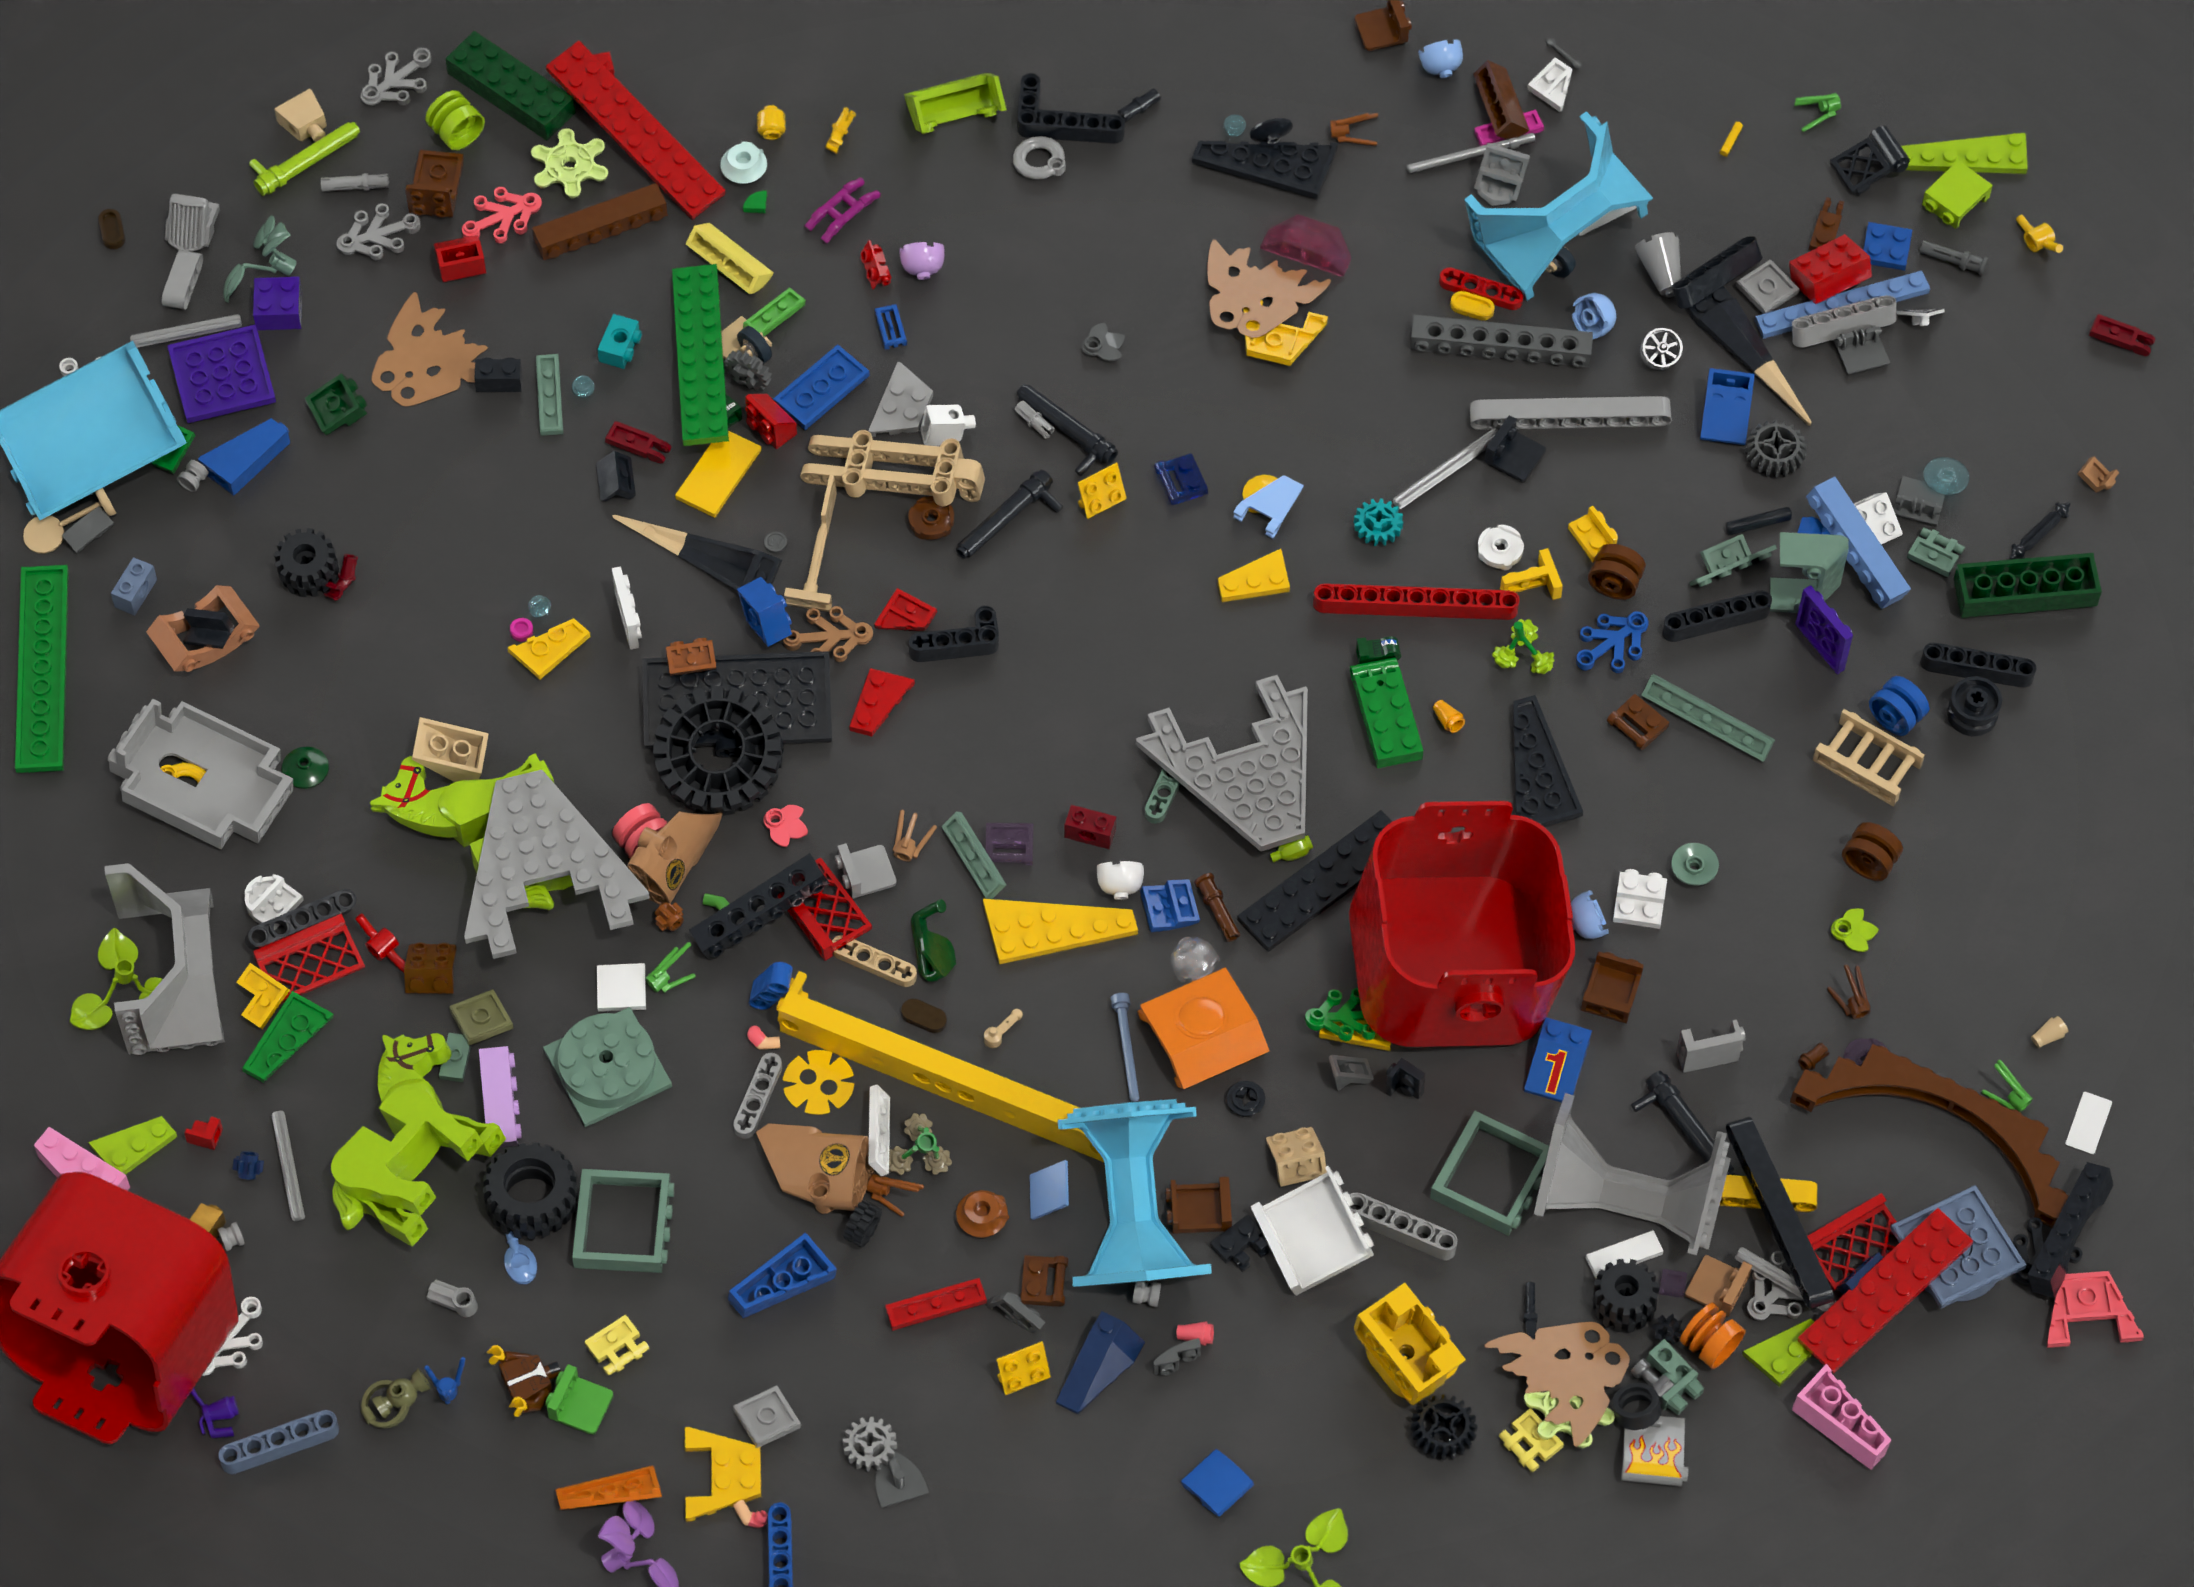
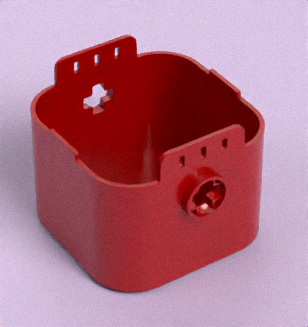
M1456 801L1423 803L1419 806L1415 816L1403 817L1391 822L1377 836L1350 905L1349 921L1361 1010L1371 1029L1388 1042L1405 1047L1513 1045L1530 1039L1543 1026L1545 1018L1548 1016L1574 960L1573 915L1567 875L1564 873L1562 854L1557 841L1538 822L1527 817L1511 815L1513 810L1511 802ZM1454 827H1464V830L1449 833Z
M84 1172L61 1174L0 1258V1348L17 1367L43 1383L33 1398V1405L36 1411L105 1444L117 1442L129 1425L152 1432L165 1430L239 1321L230 1264L224 1248L217 1239L192 1220L92 1174ZM108 1364L119 1366L116 1373L119 1378L123 1379L119 1386L115 1387L107 1384L102 1391L93 1388L95 1377L89 1373L97 1367L104 1370ZM59 1399L62 1400L57 1409L53 1408ZM79 1410H83L84 1412L79 1419H76L75 1416ZM101 1419L104 1420L105 1422L102 1425V1427L100 1429H97L96 1427L101 1421Z

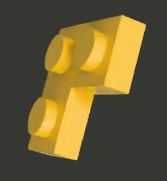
M249 963L236 982L255 995L241 1015L263 1030L290 990L251 963Z

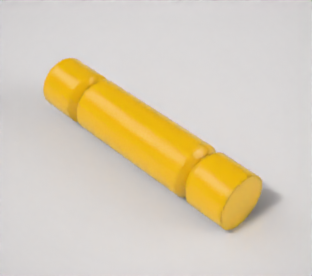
M1735 122L1719 152L1720 155L1727 157L1743 127L1741 122Z

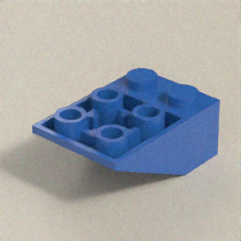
M1709 368L1700 439L1740 445L1746 444L1755 374Z

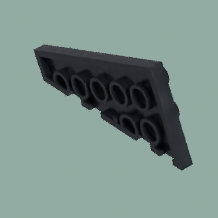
M1536 695L1513 701L1516 815L1532 819L1544 827L1582 817L1583 809Z

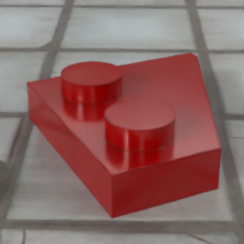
M897 588L874 625L877 629L926 631L935 617L937 609Z

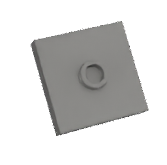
M1771 259L1736 282V287L1762 314L1773 311L1799 293V288Z
M774 1386L733 1406V1411L756 1448L801 1428L800 1421L778 1386Z

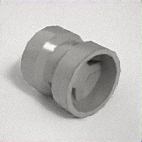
M190 460L186 465V470L178 475L177 481L183 488L195 492L200 486L199 482L204 480L209 472L198 461Z
M1136 1281L1133 1303L1141 1304L1147 1301L1149 1306L1157 1307L1161 1283L1153 1282L1149 1285L1145 1281Z

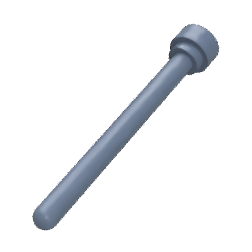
M1117 993L1110 997L1111 1006L1118 1014L1129 1097L1132 1102H1137L1139 1100V1092L1127 1011L1131 1005L1130 997L1127 993Z

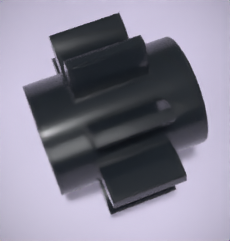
M1671 1314L1667 1319L1661 1315L1657 1318L1659 1323H1655L1652 1326L1656 1330L1654 1339L1658 1338L1661 1341L1665 1339L1667 1342L1671 1341L1672 1344H1676L1679 1341L1677 1336H1681L1683 1330L1680 1329L1682 1320L1678 1321L1675 1319L1674 1314Z

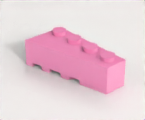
M1826 1364L1797 1395L1792 1411L1872 1470L1886 1454L1891 1439L1877 1422L1862 1410L1860 1402L1850 1396L1845 1390L1846 1386L1841 1380H1837L1833 1376L1832 1370Z

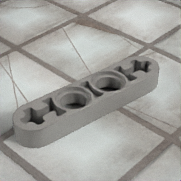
M767 1053L761 1058L736 1115L734 1131L739 1138H750L756 1132L780 1076L782 1061L779 1055L775 1053ZM771 1061L775 1062V1066L771 1067L769 1076L768 1074H766L767 1064H770ZM759 1081H766L769 1083V1087L766 1090H759L756 1088V1084ZM751 1101H757L760 1104V1108L751 1111L747 1108V1104ZM746 1116H748L749 1128L746 1127L745 1130H741V1126L745 1124Z

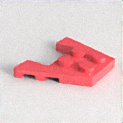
M2109 1271L2065 1275V1279L2054 1300L2047 1348L2069 1346L2070 1336L2067 1322L2116 1319L2120 1343L2143 1340V1332L2141 1329H2138L2134 1321L2135 1318L2123 1302V1296Z

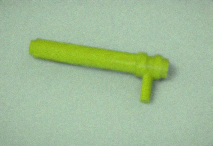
M347 122L278 166L274 165L268 170L256 159H252L249 165L259 174L257 179L254 180L257 191L262 196L265 194L270 195L275 191V188H281L286 185L289 179L358 137L360 133L358 126L355 122Z

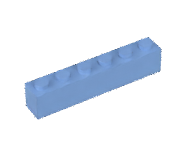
M1833 477L1815 486L1806 496L1809 505L1815 510L1823 526L1828 529L1831 535H1842L1848 538L1849 550L1847 561L1859 575L1860 581L1865 584L1873 600L1881 609L1901 600L1911 588L1837 478Z

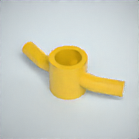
M2019 215L2016 218V222L2025 231L2024 240L2031 251L2037 252L2044 247L2057 253L2063 251V246L2055 243V234L2047 223H2042L2034 228L2023 215Z

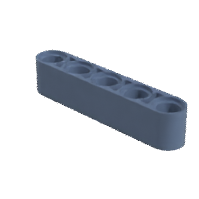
M322 1410L226 1444L219 1450L218 1454L221 1466L226 1473L236 1474L332 1440L339 1432L337 1418L332 1411ZM325 1422L332 1423L328 1428L321 1427ZM301 1431H308V1434L305 1436H297ZM278 1439L285 1440L281 1445L273 1444ZM253 1448H261L258 1453H249ZM230 1456L237 1457L233 1462H226V1459Z

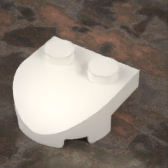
M275 874L267 877L258 876L245 889L247 911L251 918L259 924L296 909L304 901L303 896L287 885L283 877ZM274 924V931L279 927L280 924Z

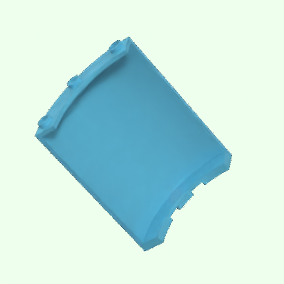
M133 341L0 410V444L13 467L10 472L16 483L20 481L29 501L26 503L28 510L32 516L36 514L39 520L187 444L155 380L148 379L147 376L150 372Z

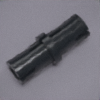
M1153 88L1141 97H1135L1130 104L1118 110V114H1121L1119 116L1127 122L1135 115L1143 114L1148 107L1161 100L1160 94Z

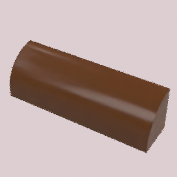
M1487 60L1473 75L1496 136L1504 139L1520 137L1529 131V127L1507 69Z

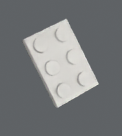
M621 566L612 568L614 591L630 650L639 648L638 639L642 638L639 616L634 608L633 594L630 593L629 579L627 574L623 575Z

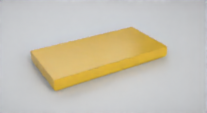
M729 431V441L710 444L675 494V498L715 518L761 452V446Z

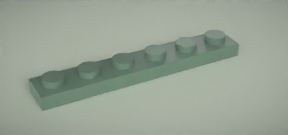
M1655 674L1651 675L1641 695L1761 761L1766 760L1775 742V739Z

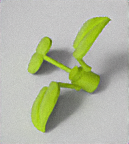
M113 928L104 937L98 950L100 965L107 970L115 969L112 984L103 1001L98 995L92 993L83 994L74 1001L71 1009L70 1023L77 1028L95 1030L108 1024L112 1017V1010L106 1004L109 1002L117 983L128 984L134 981L138 990L142 992L139 996L140 1000L147 998L163 980L157 977L149 978L145 982V988L141 986L138 975L134 974V963L138 959V949L129 938L116 928Z
M1333 1509L1322 1513L1308 1525L1306 1540L1309 1544L1316 1547L1296 1546L1292 1550L1291 1557L1287 1559L1286 1564H1284V1555L1278 1548L1274 1546L1260 1547L1239 1564L1242 1572L1250 1581L1259 1586L1275 1587L1284 1581L1283 1569H1287L1291 1564H1294L1298 1570H1307L1315 1587H1341L1334 1580H1327L1321 1586L1319 1585L1311 1569L1313 1564L1311 1552H1317L1322 1548L1326 1553H1334L1345 1546L1348 1539V1530L1342 1510Z

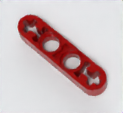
M1445 268L1440 273L1439 283L1445 290L1454 293L1465 291L1490 299L1494 305L1508 310H1517L1522 306L1523 293L1518 288L1455 268ZM1449 277H1453V279H1451L1450 281L1446 280ZM1467 282H1473L1477 285V287L1474 289H1468L1465 287V284ZM1495 289L1498 294L1490 296L1486 293V290ZM1512 296H1513V297H1516V299H1514V301H1510V299L1512 298Z

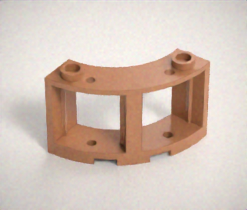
M216 585L204 598L195 603V609L218 612L226 605L239 624L234 628L223 649L206 646L201 649L188 651L176 635L191 628L182 611L170 615H159L146 632L174 671L190 672L219 660L242 643L249 641L260 625L232 587Z

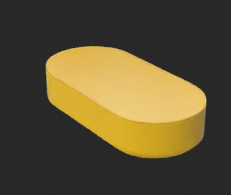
M1465 291L1456 292L1451 297L1450 306L1455 313L1482 321L1490 319L1494 314V303L1488 298Z

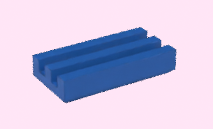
M897 304L876 308L875 315L884 348L889 349V346L895 348L898 347V344H902V346L907 345ZM889 311L894 313L900 338H896ZM881 313L885 314L891 340L887 338Z

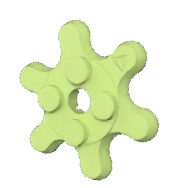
M565 128L558 133L559 143L557 146L547 148L543 145H536L532 148V157L546 165L542 172L535 175L534 181L539 188H546L553 183H560L565 187V194L569 198L575 199L581 193L580 183L584 180L592 179L603 182L607 178V168L594 162V158L603 152L605 143L601 139H593L587 144H579L574 139V131ZM569 161L576 163L574 168L566 167L564 164Z
M1549 1391L1525 1393L1524 1395L1526 1406L1541 1411L1545 1417L1559 1403L1558 1398L1550 1397ZM1573 1396L1569 1403L1574 1409H1578L1583 1404V1398ZM1607 1408L1598 1424L1603 1426L1610 1425L1615 1419L1614 1412ZM1544 1420L1537 1429L1540 1438L1543 1440L1551 1439L1557 1432H1565L1572 1436L1571 1422L1569 1421L1556 1425L1553 1422ZM1590 1434L1578 1447L1583 1449L1590 1446L1593 1440L1592 1435Z

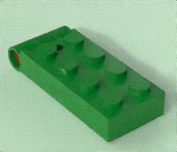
M1396 657L1350 666L1351 679L1377 768L1422 760L1424 750Z

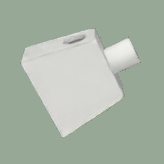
M926 405L920 428L924 445L941 446L944 440L951 438L960 441L964 429L975 428L976 421L974 415L964 416L960 405Z

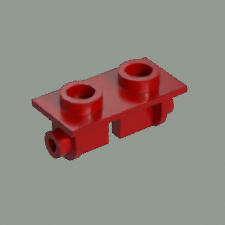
M868 240L861 251L860 257L866 269L867 279L870 281L872 289H875L878 283H882V285L890 284L892 277L888 266L885 265L886 260L882 248L877 244L872 245L871 240Z

